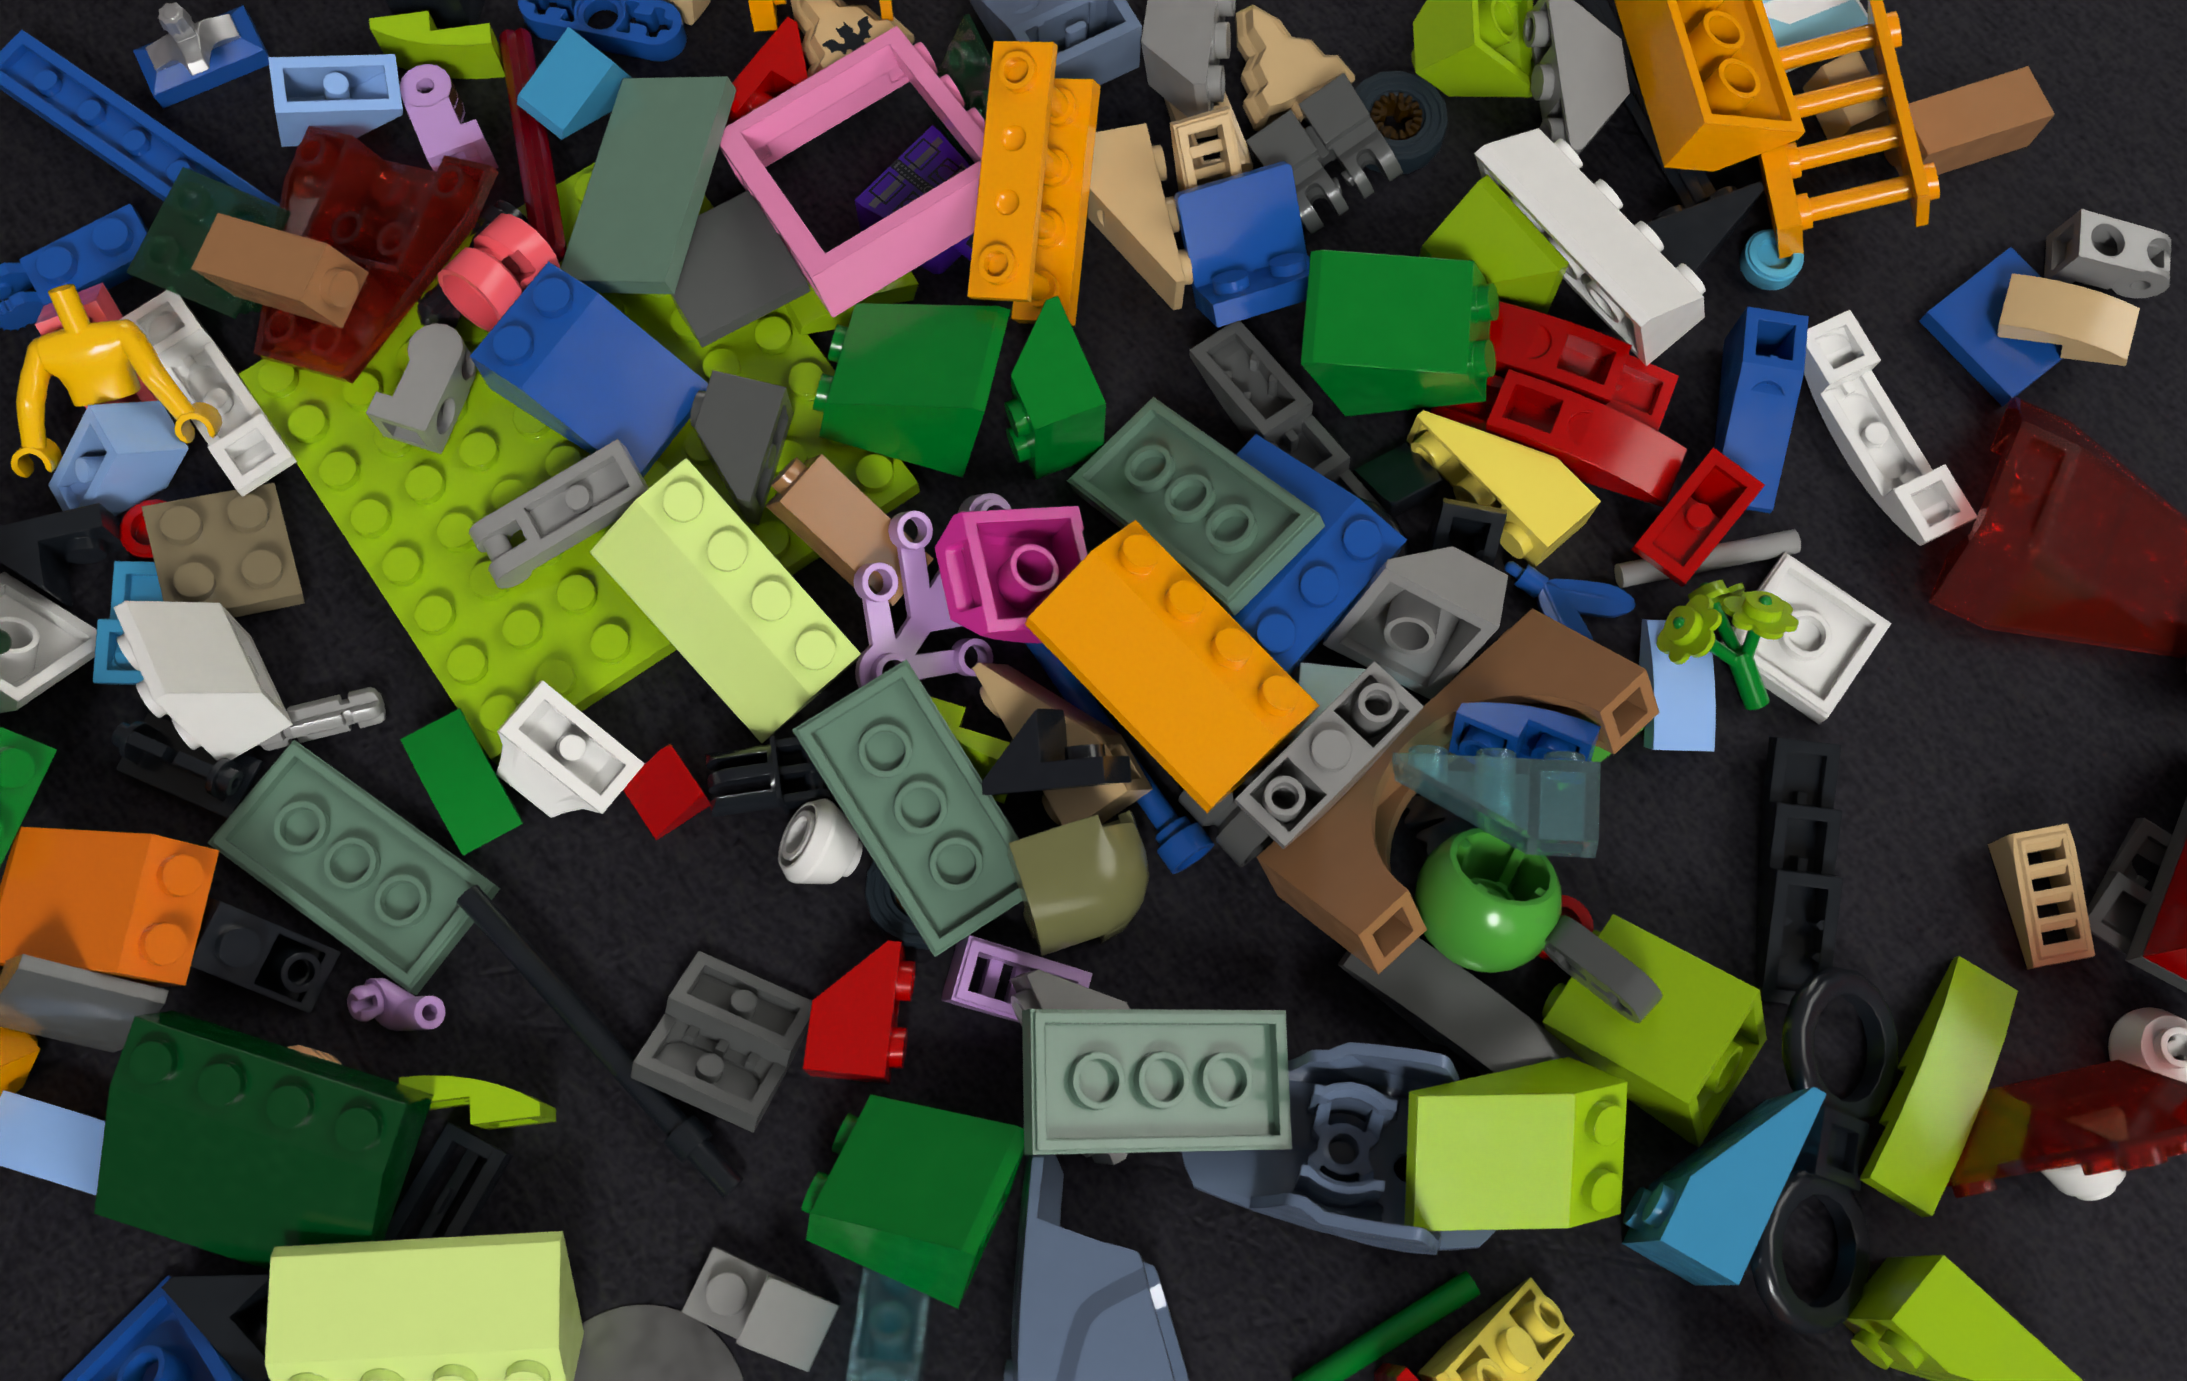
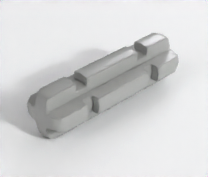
M367 687L349 692L348 698L343 700L340 694L289 706L287 713L293 725L258 745L264 750L270 751L289 746L294 738H297L299 743L351 731L352 724L358 723L360 728L380 724L386 719L383 698L376 688Z

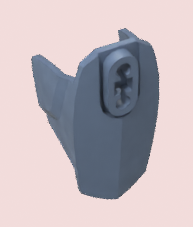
M1348 1042L1329 1050L1308 1051L1288 1061L1292 1149L1181 1152L1183 1164L1195 1189L1267 1216L1360 1243L1407 1253L1437 1255L1438 1250L1452 1251L1479 1248L1496 1231H1427L1420 1227L1404 1226L1406 1182L1396 1176L1394 1165L1401 1159H1407L1409 1092L1460 1080L1450 1058L1439 1053Z
M1055 1154L1026 1155L1013 1293L1012 1358H1008L1006 1361L1004 1381H1189L1169 1306L1155 1266L1144 1263L1137 1251L1098 1241L1060 1227L1064 1173Z

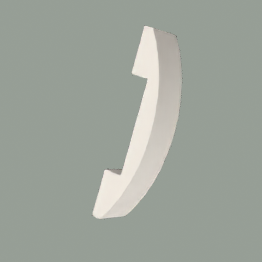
M173 286L121 318L129 319L142 330L156 350L166 371L191 404L204 402L218 410L222 418V425L215 438L209 436L206 426L201 421L191 420L209 446L207 448L242 497L297 462L288 445L255 401L237 371Z
M1848 310L1808 329L1804 375L1831 436L1854 474L1888 517L1907 536L1922 546L1977 518V515L1947 466L1944 464L1932 470L1872 372V369L1881 359L1851 310Z

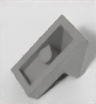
M713 1247L682 1313L736 1338V1344L809 1372L840 1306L725 1250Z

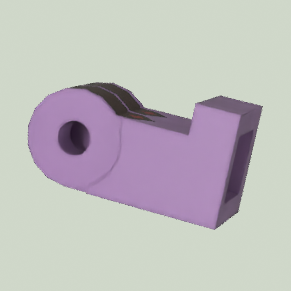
M432 64L418 65L407 71L400 82L401 98L425 156L442 188H447L499 168L477 120L474 119L462 124L465 116L464 105L447 72L443 68Z

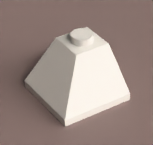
M6 572L0 574V629L7 632L12 639L9 651L5 654H0V713L18 710L95 657L97 629Z

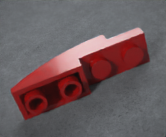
M1500 301L1498 319L1490 322L1489 339L1493 343L1496 356L1494 375L1505 378L1508 369L1549 382L1602 403L1659 431L1679 376L1653 364L1646 366L1639 358L1629 355L1632 345L1573 322Z
M1508 369L1505 378L1497 375L1487 378L1485 402L1432 407L1430 412L1555 456L1582 482L1663 508L1667 504L1687 453V448L1632 417L1573 391Z

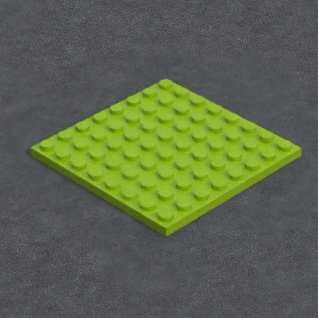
M595 163L556 185L566 247H568ZM705 195L699 215L714 208ZM524 204L517 209L520 212H522L527 218L526 207ZM473 234L353 305L343 329L323 323L240 372L238 375L288 445L297 460V465L457 709L461 708L489 758L499 766L502 742L497 730L540 680L546 682L582 712L677 649L590 553L616 521L535 568L524 582L504 589L497 587L488 570L492 562L487 552L478 551L469 534L470 528L476 522L591 455L590 453L491 390L478 369L470 387V392L442 454L384 437L366 414L376 391L393 396L410 361L407 351L409 340L417 330L424 327L421 325L416 311L418 310V301L439 284L438 273L465 247L470 246L471 240L475 235ZM599 293L706 382L709 383L712 371L715 370L786 387L794 414L773 480L794 458L797 457L804 463L807 459L822 454L885 514L920 492L917 480L902 460L819 437L824 413L813 410V404L822 373L834 376L835 370L808 334H799L784 305L702 348L679 314L670 294ZM463 315L455 328L471 354L489 333L476 326ZM690 419L643 477L650 488L687 458L791 576L820 557L766 507V504L777 493L772 486L759 525L746 522L706 455L695 427L691 426ZM522 530L513 534L510 540L513 548L526 541Z

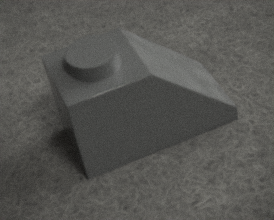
M713 370L706 391L699 390L694 398L690 416L691 426L695 427L706 455L746 522L759 525L794 413L786 387Z

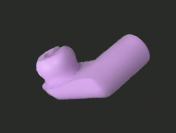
M370 978L366 980L365 985L352 988L347 997L349 1012L356 1020L367 1022L375 1018L382 1026L389 1030L435 1029L440 1026L445 1017V1006L438 997L415 996L386 978Z

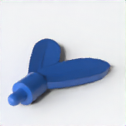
M1513 561L1505 564V571L1516 578L1514 585L1534 599L1536 598L1540 613L1593 640L1591 633L1580 614L1615 618L1629 613L1635 607L1634 598L1614 585L1574 579L1549 580L1548 577L1529 564L1525 568H1522Z

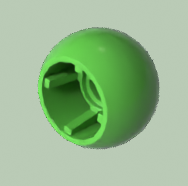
M1474 828L1452 835L1431 852L1419 872L1415 887L1414 901L1427 928L1424 934L1429 943L1450 961L1463 968L1477 972L1495 973L1509 971L1523 966L1534 959L1544 950L1545 940L1557 925L1562 914L1561 885L1557 873L1548 858L1526 839L1500 829Z

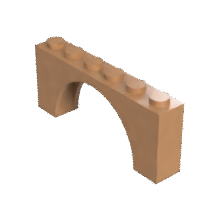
M1532 608L1433 697L1373 766L1322 818L1286 848H1281L1273 841L1257 856L1277 896L1379 975L1427 930L1409 890L1391 874V843L1398 821L1412 797L1441 769L1461 758L1448 752L1456 712L1461 703L1493 702L1518 704L1551 710L1601 726L1596 746L1615 755L1660 713L1645 668Z

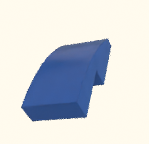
M1493 702L1461 703L1456 712L1448 752L1464 758L1474 766L1488 768L1507 777L1510 776L1518 759L1531 761L1545 773L1559 775L1580 784L1590 766L1601 726L1573 716L1532 706Z

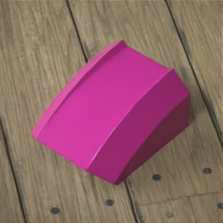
M1079 506L969 511L953 515L935 546L950 620L987 638L1010 642L1042 643L1025 625V622L1032 612L1088 555L1082 533L1084 526Z

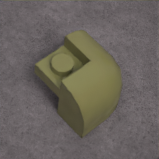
M1130 810L1118 815L1119 820L1101 825L1099 816L1094 815L1008 843L1007 855L1024 903L1023 917L1031 940L1036 939L1041 956L1099 937L1102 944L1123 932L1139 911L1144 900L1150 875L1146 850L1133 813Z

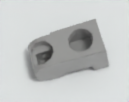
M2080 209L2046 237L2044 278L2070 284L2076 281L2104 289L2111 288L2116 294L2128 298L2157 296L2169 288L2171 239L2167 234L2158 230Z
M434 323L417 330L409 340L407 351L410 361L393 396L376 391L366 414L384 437L442 454L470 392L477 367L470 358L471 352L464 344L459 333L446 324Z

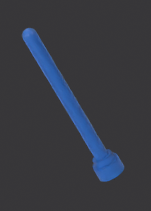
M1025 643L1067 702L1119 733L1091 692L1043 643ZM1129 747L1153 790L1138 799L1137 803L1159 832L1155 837L1161 846L1157 851L1158 855L1172 874L1179 873L1205 856L1213 848L1214 843L1198 822L1192 824L1187 816H1178Z

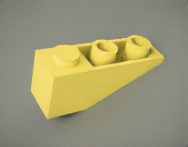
M1425 410L1416 416L1406 440L1411 445V450L1424 458L1453 487L1454 495L1458 501L1505 509L1507 511L1500 544L1509 554L1518 559L1523 558L1533 568L1537 567L1584 526L1601 502L1557 457Z

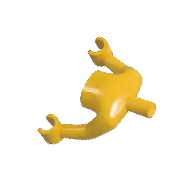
M74 284L58 286L48 291L63 329L33 339L27 348L16 396L21 447L14 453L11 459L12 470L18 476L28 478L33 473L34 462L29 454L38 456L43 461L46 470L50 473L57 468L61 461V450L55 442L46 437L45 402L49 380L52 375L59 378L66 387L73 405L80 407L109 402L135 394L141 389L137 377L138 374L146 387L177 420L174 429L180 441L191 443L195 437V429L190 419L201 421L206 426L209 436L215 438L222 425V418L218 410L204 402L191 404L166 371L146 335L134 322L129 319L90 323Z

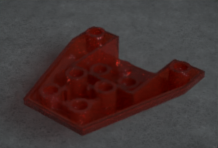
M308 126L284 179L276 229L327 243L369 273L343 329L262 305L254 354L266 360L353 384L438 279V273L463 248L476 225L498 175V171L491 165L445 155L437 172L386 161L353 135Z
M2014 397L2009 401L1990 448V451L2001 455V458L1974 526L1969 535L1949 550L1929 603L1988 630L2184 658L2187 656V517L2073 422Z
M2118 1059L1987 1089L1962 1154L1946 1187L1952 1186L1955 1198H1961L1997 1190L1994 1179L2079 1164H2081L2083 1173L2086 1176L2118 1169L2120 1171L2134 1170L2168 1162L2167 1157L2187 1153V1083Z

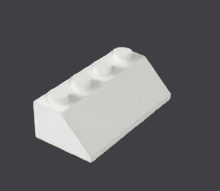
M1537 128L1485 144L1474 153L1481 177L1483 178L1488 175L1569 262L1563 279L1623 342L1632 345L1631 351L1646 366L1705 318L1704 297L1702 294L1706 289L1699 277L1683 263L1675 268L1661 254L1664 246L1656 233L1643 221L1633 225L1619 211L1623 204L1615 191L1602 179L1593 184L1579 170L1583 166L1582 161L1566 141L1559 138L1553 143Z

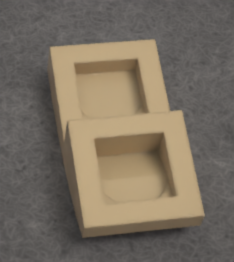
M2012 273L1999 321L1998 337L2062 345L2060 358L2126 366L2140 308L2121 299L2082 286Z

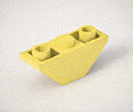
M1530 1277L1449 1339L1417 1374L1422 1381H1537L1571 1340L1574 1333L1565 1323L1558 1306L1549 1297L1544 1295L1532 1277Z

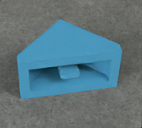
M568 27L520 91L516 104L562 140L610 113L613 110L622 79L632 77Z

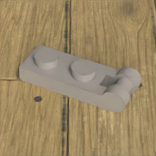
M616 439L482 518L470 528L469 534L478 551L487 552L492 562L488 570L497 587L501 589L514 587L528 579L535 568L617 521L649 487L627 448L619 439ZM522 530L526 541L513 548L510 540L514 533Z

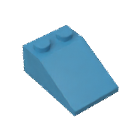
M1811 1087L1765 1100L1653 1181L1648 1190L1644 1187L1639 1188L1632 1197L1623 1217V1223L1630 1228L1622 1244L1695 1286L1739 1285L1826 1097V1093L1816 1087Z

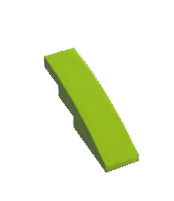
M1960 956L1954 957L1898 1066V1069L1903 1071L1904 1074L1879 1121L1880 1124L1885 1126V1129L1860 1180L1920 1217L1933 1216L1962 1154L1999 1058L2018 990Z

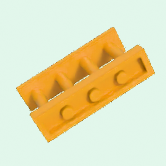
M1868 0L1867 25L1778 48L1785 70L1873 48L1879 74L1794 95L1800 117L1804 118L1884 97L1891 123L1890 125L1797 147L1796 142H1792L1757 155L1779 259L1790 257L1793 253H1804L1803 230L1813 228V222L1909 199L1915 226L1919 227L1929 224L1930 200L1940 198L1939 180L1934 162L1923 164L1897 60L1895 48L1902 46L1899 17L1896 11L1886 13L1883 0ZM1897 148L1903 176L1809 198L1807 193L1798 195L1795 193L1793 179L1802 177L1803 170Z
M994 41L967 297L981 300L1013 301L1011 319L1018 323L1035 324L1045 301L1058 296L1071 326H1075L1101 86L1094 79L1055 78L1058 45L1054 42Z

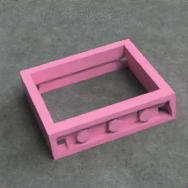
M898 26L893 27L726 126L719 146L735 176L745 191L750 192L765 213L800 271L832 318L974 233L985 121L975 107L968 111L963 108L965 106L964 100L951 77L945 74L939 78L935 62L924 44L918 42L912 45ZM911 82L975 164L825 253L765 167L906 83Z

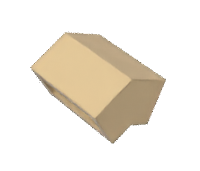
M1858 51L1843 55L1822 65L1804 85L1803 90L1804 92H1809L1868 77L1871 74ZM1883 98L1816 114L1828 140L1889 124L1888 108Z

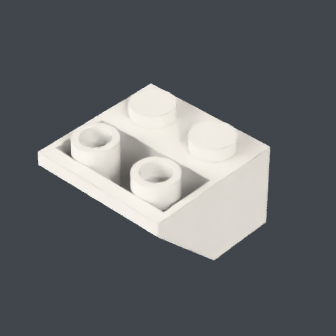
M124 601L113 607L124 631V634L117 637V643L130 664L136 670L141 671L144 680L136 684L138 693L156 717L161 718L168 714L172 718L173 725L178 734L192 750L202 746L217 761L223 758L232 760L293 725L252 637L221 603Z

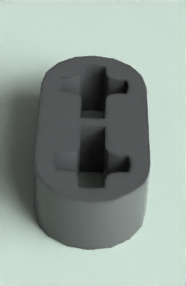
M1566 915L1560 916L1557 925L1545 940V953L1560 968L1622 1016L1634 1023H1640L1663 997L1658 986L1641 969L1587 928Z

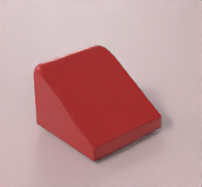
M671 743L659 750L643 765L623 789L656 840L710 806V801Z

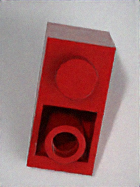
M888 940L812 1000L803 1070L810 1076L890 1084L892 1068L903 1069L908 1029L897 1027L900 1001L911 1002L913 997L916 962L905 960L906 951L902 942Z

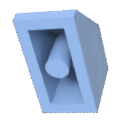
M395 54L268 57L281 147L344 145L403 115Z
M160 401L88 405L48 484L62 511L100 503L114 516H117L168 487L189 448L186 443L180 441L176 436L175 424Z

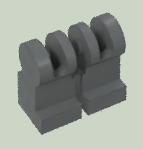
M1345 73L1299 103V107L1308 125L1305 130L1292 110H1289L1246 140L1253 156L1261 167L1285 161L1292 166L1301 223L1310 235L1324 227L1312 206L1316 199H1326L1338 216L1349 210L1341 195L1342 188L1336 177L1331 179L1323 168L1331 160H1338L1344 170L1340 173L1346 184L1351 187L1354 186L1363 199L1374 193L1369 180L1363 172V168L1366 165L1373 164L1377 166L1388 182L1403 173L1390 146L1374 124L1368 110Z

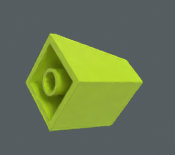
M1613 914L1602 932L1594 930L1592 933L1635 964L1652 979L1663 994L1662 999L1640 1023H1634L1571 977L1567 985L1559 983L1548 996L1542 1012L1544 1018L1542 1021L1548 1032L1592 1067L1628 1081V1100L1688 1142L1700 1147L1767 1040L1760 990Z

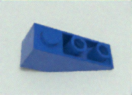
M1748 306L1724 339L1714 448L1765 484L1746 510L1771 513L1775 504L1804 376L1809 316Z

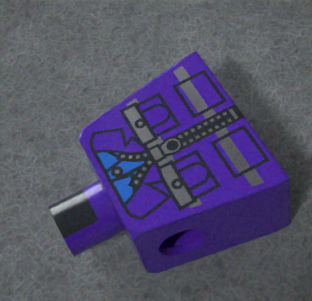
M933 125L855 199L860 231H864L970 167L959 152ZM974 233L920 266L933 274H941L961 255L971 261Z

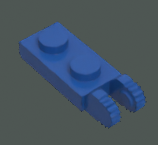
M129 203L20 258L21 263L0 264V300L2 301L0 303V328H3L4 331L7 329L12 331L15 329L19 330L22 327L25 328L27 324L35 323L43 306L52 303L48 294L50 289L74 284L77 292L104 283L107 290L163 262L164 257L136 209ZM32 287L36 290V292H24Z

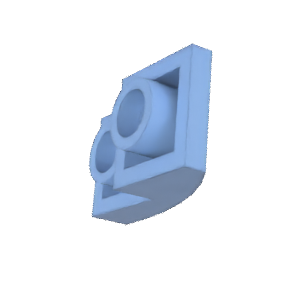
M1642 619L1639 666L1647 670L1660 712L1645 726L1643 747L1652 750L1714 752L1716 699L1712 653L1708 652L1700 658L1690 656L1685 663L1677 665L1669 659V654H1665L1657 648V638L1664 628L1666 620Z
M3 1090L0 1096V1166L96 1196L105 1121Z

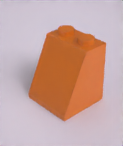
M19 827L12 842L0 885V966H4L5 961L25 954L153 987L186 986L219 850L155 834Z

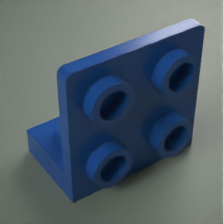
M1281 161L1179 191L1175 194L1174 200L1184 249L1192 265V288L1196 307L1217 328L1306 301L1310 257L1306 252L1293 170L1290 164Z

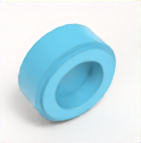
M1766 229L1755 233L1748 240L1739 258L1740 269L1744 277L1754 286L1764 290H1779L1788 286L1797 276L1804 262V254L1793 253L1790 257L1779 259L1773 229Z

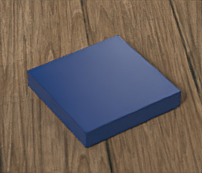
M2012 247L1931 308L1919 320L2002 407L2064 359L2060 358L2062 345L1998 337L1999 321L2012 273L2041 277Z

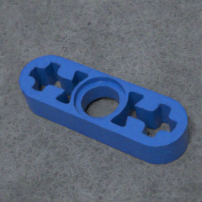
M518 0V6L527 28L533 35L542 39L558 41L566 29L570 27L598 50L657 62L675 58L683 51L686 45L687 36L680 12L674 5L663 0ZM556 3L558 8L549 7V4ZM537 9L546 10L545 15L539 14ZM610 10L618 15L616 22L606 29H594L587 25L590 17L598 11ZM569 16H573V17H574V21H573V22L570 21ZM631 18H635L636 23H631ZM660 25H667L668 30H660L657 37L649 36L648 32H656Z

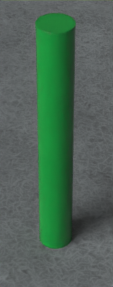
M1467 1271L1461 1272L1295 1376L1291 1381L1346 1380L1478 1297L1480 1291Z

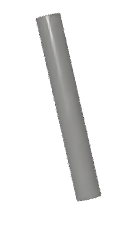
M1795 529L1720 543L1713 549L1695 573L1781 557L1785 552L1789 555L1799 553L1801 550L1800 536ZM1644 559L1618 563L1614 568L1615 579L1620 588L1670 579Z

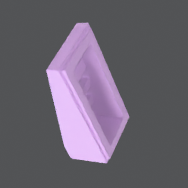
M968 935L956 944L941 1000L1020 1023L1011 1004V996L1016 994L1011 980H1009L1004 1001L994 999L1003 964L1013 966L1010 979L1022 973L1039 969L1089 988L1093 973ZM977 957L987 959L978 993L968 991Z

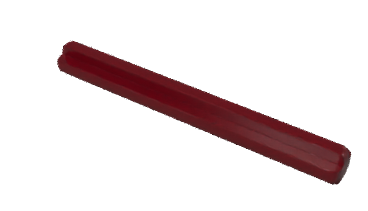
M520 27L515 31L505 29L499 36L528 224L547 241L560 263L564 259L567 247L547 128L516 104L518 94L537 70L531 34L524 28Z

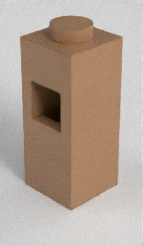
M2029 66L1909 103L1923 164L1934 162L1937 175L2029 146L2055 115ZM1897 148L1885 150L1884 154L1887 161L1892 166H1895L1899 176H1903Z
M220 213L217 214L191 268L236 297L342 329L369 273L327 243Z
M822 454L807 459L804 463L797 457L794 458L772 481L771 486L777 493L766 504V507L853 587L855 573L861 566L868 563H885L890 565L898 577L897 591L888 600L889 607L894 606L904 592L897 547L890 540L888 532L891 519ZM904 532L906 539L913 542L914 540ZM925 552L926 562L928 566L932 562L933 558L927 552ZM873 571L868 579L869 588L875 594H878L883 587V578L877 571Z

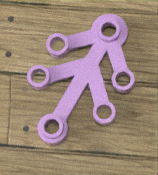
M986 493L967 498L961 504L958 513L987 511L989 507L994 510H1008L1011 507L1000 495ZM920 511L898 513L890 521L888 532L890 540L897 547L907 618L895 635L888 602L898 588V577L895 570L885 563H868L861 566L855 573L853 583L856 593L862 598L869 646L861 653L856 664L855 675L858 687L861 688L882 675L883 667L888 661H892L896 666L906 659L919 680L958 673L963 676H976L974 670L966 665L964 656L966 650L972 646L978 655L976 664L979 662L992 663L993 653L991 647L982 639L964 638L958 640L951 650L916 654L930 632L960 627L961 625L950 620L940 570L937 571L931 582H929L924 547L930 542L933 534L930 519ZM908 519L914 521L918 529L917 537L913 542L908 541L903 532L904 524ZM873 571L879 572L883 578V587L878 594L873 593L868 585L869 576Z

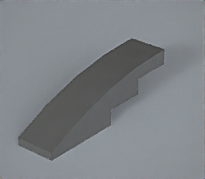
M1241 321L1228 324L1189 350L1191 360L1247 443L1257 434L1353 495L1373 501L1383 508L1349 470L1350 456L1312 415L1313 401Z
M1417 938L1379 975L1348 950L1337 964L1432 1043L1445 1045L1481 1075L1568 1056L1588 1064L1508 1000L1461 966L1447 959L1437 949L1420 938Z

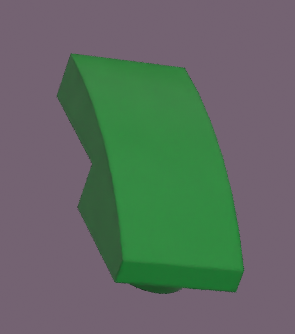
M461 708L400 739L462 856L523 824V820L491 766L492 762L478 741Z

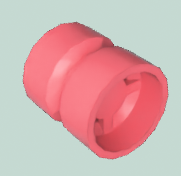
M501 213L474 238V248L465 247L438 273V282L443 293L464 317L476 326L490 332L548 261L560 268V264L550 245L533 227L518 217Z

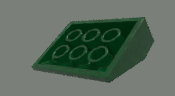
M173 1010L135 1016L109 1088L94 1214L269 1271L270 1257L274 1247L384 1241L434 1095Z

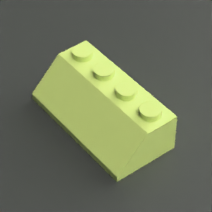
M687 458L639 496L590 551L591 555L761 744L850 668L861 655L857 648Z
M563 1231L274 1247L270 1257L265 1367L270 1381H574L584 1330Z

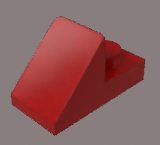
M787 17L733 81L732 84L736 88V93L726 126L808 78L798 24L793 19Z
M1713 447L1634 545L1632 551L1683 587L1763 489L1765 484Z

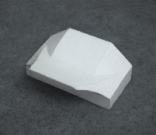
M540 680L497 730L502 742V751L496 775L551 818L581 809L603 814L645 764L543 680Z

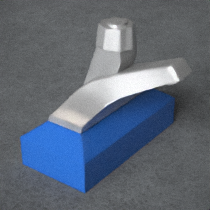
M166 3L159 9L158 19L163 29L169 34L157 41L133 50L154 98L163 109L269 65L267 50L252 18L244 6L194 23L191 20L192 17L178 3Z

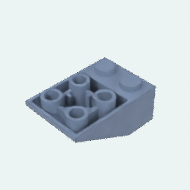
M969 0L993 41L1054 42L1057 44L1055 78L1094 79L1099 85H1102L1138 68L1140 65L1142 25L1126 0Z

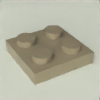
M275 483L260 485L243 497L237 490H230L141 506L164 602L221 603L234 618L305 604Z

